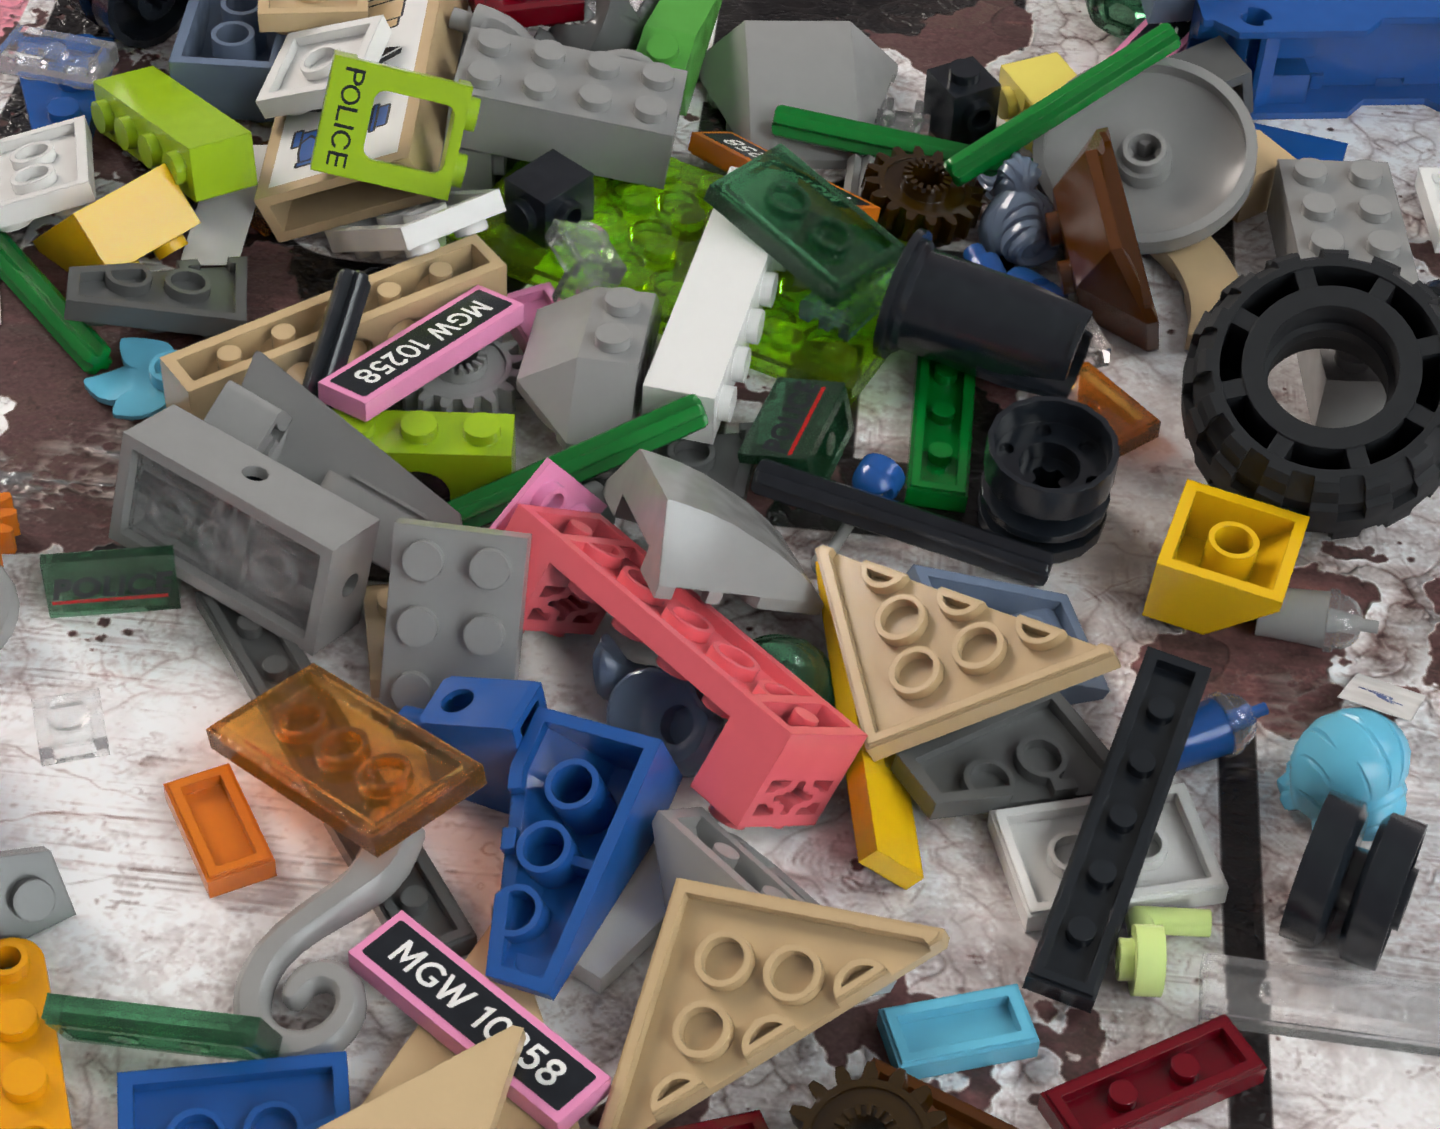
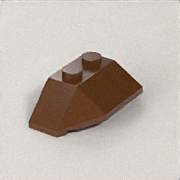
M1108 127L1097 129L1054 186V211L1045 213L1051 247L1061 245L1065 259L1057 261L1061 290L1063 295L1073 294L1076 304L1093 311L1090 319L1091 322L1147 352L1159 350V320L1116 162Z

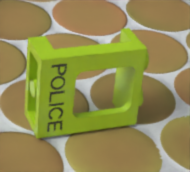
M334 50L312 152L310 170L448 201L451 187L461 189L468 155L459 153L464 130L474 132L481 98L472 96L473 85L470 81L459 79V82L361 59L356 54ZM389 91L445 104L452 108L438 171L429 172L372 159L365 154L364 143L373 102L379 92Z

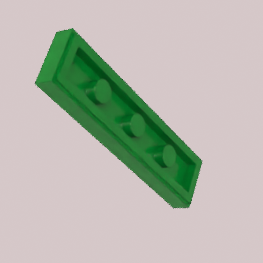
M916 355L904 503L913 506L965 513L969 491L975 376Z

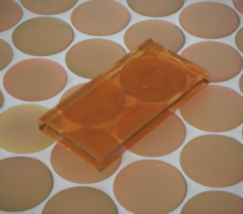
M311 663L206 729L209 743L213 750L377 858L487 784L483 764L315 663Z

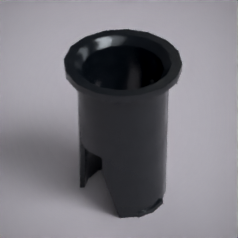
M919 228L904 248L886 290L873 338V354L886 359L891 353L904 350L1000 386L1040 396L1064 397L1068 399L1079 377L1093 334L1085 329L1092 317L1093 311L1034 283L938 250L932 242V233L924 228Z

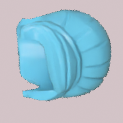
M1365 707L1343 708L1317 718L1300 736L1294 746L1290 760L1287 762L1286 773L1277 779V786L1281 794L1280 801L1284 809L1301 811L1311 819L1313 830L1329 792L1333 790L1367 803L1369 819L1362 841H1373L1383 819L1393 812L1405 815L1407 806L1405 779L1409 774L1411 757L1408 740L1395 722L1384 714Z

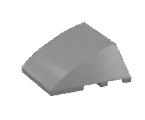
M744 20L707 50L697 82L701 81L707 90V101L712 109H719L726 120L727 132H733L804 169H846L847 159L854 153L772 135L771 127L775 110L778 105H786L875 124L880 109H883L886 103L891 82L894 83L897 76L898 64L851 21Z
M639 449L606 480L602 494L613 516L637 523L649 545L640 571L654 598L671 600L676 588L703 591L700 599L706 604L719 605L723 594L727 593L736 594L742 601L756 609L820 615L824 603L781 533L747 501L709 476L671 458Z

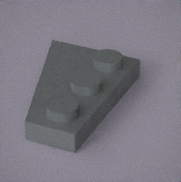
M1058 691L896 753L890 770L928 819L932 820L989 813L990 810L1093 796L1109 750Z

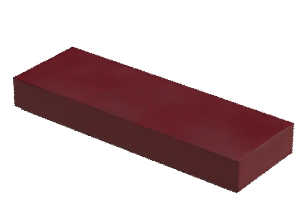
M1225 1013L1040 1093L1037 1108L1051 1129H1160L1263 1083L1267 1067Z

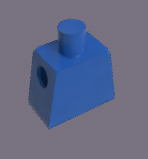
M462 676L448 677L442 681L425 709L406 705L400 710L394 727L395 741L401 746L424 750L432 783L440 792L509 815L511 793L507 789L509 769L537 706L547 708L542 683L527 680Z

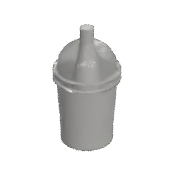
M1287 588L1280 612L1256 619L1255 635L1321 648V652L1331 653L1332 650L1344 649L1354 644L1358 640L1361 631L1377 634L1379 621L1363 619L1362 609L1358 602L1348 595L1341 594L1340 589L1330 588V591Z

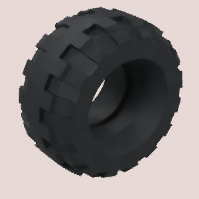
M1320 249L1319 257L1301 259L1298 253H1291L1268 260L1263 271L1257 274L1250 272L1246 276L1242 274L1222 290L1218 302L1209 312H1204L1191 339L1183 368L1181 414L1185 439L1189 440L1194 453L1195 464L1208 484L1214 483L1216 487L1222 490L1309 516L1310 519L1305 532L1327 533L1328 537H1331V540L1358 537L1363 529L1375 525L1379 527L1382 524L1386 528L1409 516L1417 504L1427 496L1431 497L1440 486V297L1425 283L1417 281L1412 284L1400 276L1401 267L1374 256L1372 263L1348 258L1349 250ZM1310 349L1338 350L1358 358L1370 367L1384 387L1386 402L1380 412L1362 423L1343 428L1314 426L1295 418L1283 409L1268 387V376L1278 363L1295 353Z

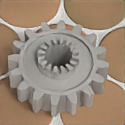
M501 336L403 398V409L405 411L513 414L516 411V399H523L516 390V379L524 356L519 355L518 342L512 340L502 343Z

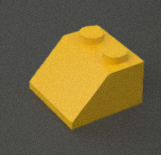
M163 163L71 214L32 242L40 253L68 272L69 267L140 263L138 259L152 251L160 261L186 246L188 242L183 234L201 222L179 185L175 184L173 175L167 165Z
M1187 479L1155 566L1142 615L1205 635L1280 612L1310 517Z

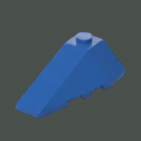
M537 706L509 769L507 789L511 793L508 827L502 828L500 850L504 854L500 891L494 897L485 973L490 981L554 1001L653 844L652 820L658 810H669L683 778L662 739Z

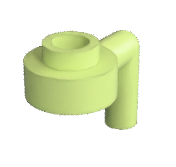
M1134 906L1130 908L1125 916L1128 938L1118 937L1116 943V980L1128 981L1130 996L1160 998L1163 994L1166 978V935L1210 937L1212 931L1211 909Z

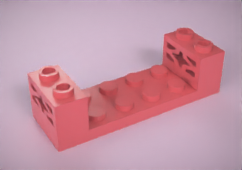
M518 504L505 530L532 534L523 633L526 630L542 631L556 637H563L565 633L594 635L606 612L614 617L611 624L619 633L631 640L647 645L658 655L656 663L662 670L677 679L689 681L704 694L702 702L709 710L722 718L728 719L690 785L710 803L708 810L711 815L722 824L736 830H743L745 827H773L782 829L784 826L815 825L868 735L714 607L704 603L693 590L676 588L671 600L654 598L640 571L647 552L600 513Z

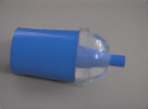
M1214 692L1206 695L1199 704L1176 772L1223 756L1231 758L1243 753L1245 747L1249 745L1256 735L1257 718L1269 714L1266 703L1262 702L1251 706L1241 696L1231 693L1222 694L1221 692Z

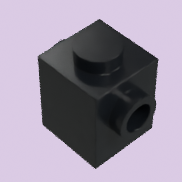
M973 56L927 69L922 123L936 138L971 145L996 129L1001 84Z
M554 149L504 178L505 224L544 249H547L567 235L574 233L581 226L594 219V174Z

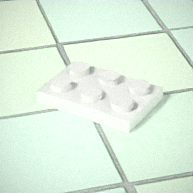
M85 115L0 139V231H17L29 225L33 219L54 213L57 216H69L86 207L89 203L96 201L92 134Z
M499 188L451 191L448 201L433 198V201L335 227L326 230L325 234L332 253L354 252L356 259L367 258L376 254H380V257L384 259L405 253L407 258H413L440 248L438 241L440 237L454 233L456 238H462L486 230L489 227L486 219L506 211Z

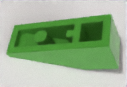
M659 0L644 25L636 51L649 57L653 62L664 63L672 68L688 71L680 115L687 116L722 0Z

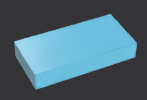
M1018 984L878 1009L877 1027L891 1066L897 1069L900 1067L906 1070L907 1074L917 1079L1028 1059L1038 1055L1040 1040Z

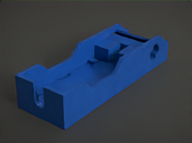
M1195 0L1186 49L1217 36H1222L1252 71L1253 112L1250 113L1252 120L1348 118L1363 105H1425L1440 112V0Z

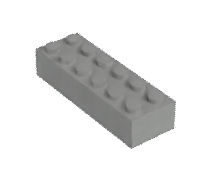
M1316 158L1277 160L1267 207V216L1276 258L1291 253H1298L1301 259L1319 257L1320 249L1349 250L1348 258L1372 263L1374 256L1401 267L1400 276L1412 284L1419 281L1388 162H1375L1367 159L1333 161ZM1310 349L1296 353L1311 425L1325 428L1349 427L1370 419L1383 409L1386 402L1384 387L1370 367L1358 358L1333 349Z

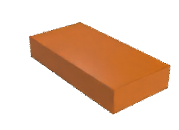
M229 763L163 784L166 802L209 898L277 876L275 859Z

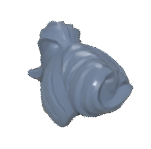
M1014 152L1009 159L1003 161L997 170V175L990 177L980 174L977 177L979 184L986 190L985 196L992 200L981 216L977 232L979 242L984 246L986 252H994L998 256H1004L1006 261L1015 265L1036 267L1052 259L1058 253L1061 246L1051 247L1046 228L1045 213L1053 212L1054 207L1048 197L1036 189V186L1039 184L1038 179L1042 175V171L1037 168L1039 164L1031 161V157L1022 156L1020 152Z
M607 633L602 635L593 653V675L597 694L608 701L606 712L607 725L662 739L682 776L695 777L723 730L725 720L703 704L702 697L704 694L689 681L677 679L656 666L632 662L626 658L615 641Z

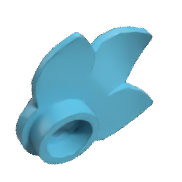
M138 337L121 338L120 354L124 366L107 373L85 378L84 387L98 402L110 406L114 405V418L139 420L151 417L166 408L160 357L177 350H174L169 343L160 340Z

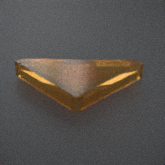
M1088 361L1084 362L1079 374L1077 402L1086 404L1106 418L1118 436L1119 457L1157 438L1161 421Z

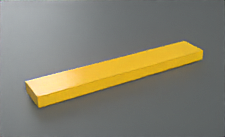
M817 560L815 562L819 596L824 603L822 617L835 706L840 713L860 728ZM863 743L845 774L858 863L900 888L902 887L907 890L924 879L911 797L890 770L896 754L874 762Z

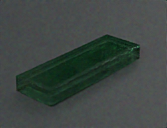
M47 993L41 1017L46 1025L67 1040L73 1042L236 1061L279 1057L283 1038L261 1017Z

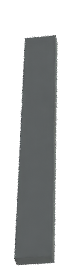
M224 582V584L231 588L247 587L240 582ZM251 589L262 606L283 617L273 601ZM202 591L195 592L199 612L349 867L356 858L372 818L375 814L390 812L394 798L305 652L297 644L275 635ZM422 846L419 856L405 881L395 893L373 910L382 925L399 911L403 910L457 955L463 957L470 954L477 944V935Z

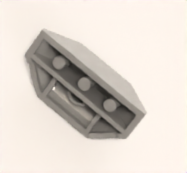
M595 287L537 309L516 379V390L538 418L556 434V441L563 450L638 417L642 401L643 383L650 368L662 319V306L656 293L635 291L628 287Z
M691 807L658 810L652 820L665 912L676 877L820 905L781 869L746 841L723 829L718 824L719 821L704 808ZM897 980L871 996L890 993Z

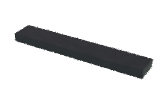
M1149 646L1147 647L1022 988L1091 1014L1212 668Z

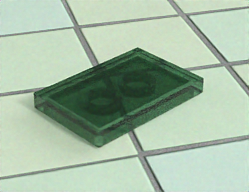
M781 143L710 184L704 197L708 204L832 308L896 267L906 247Z

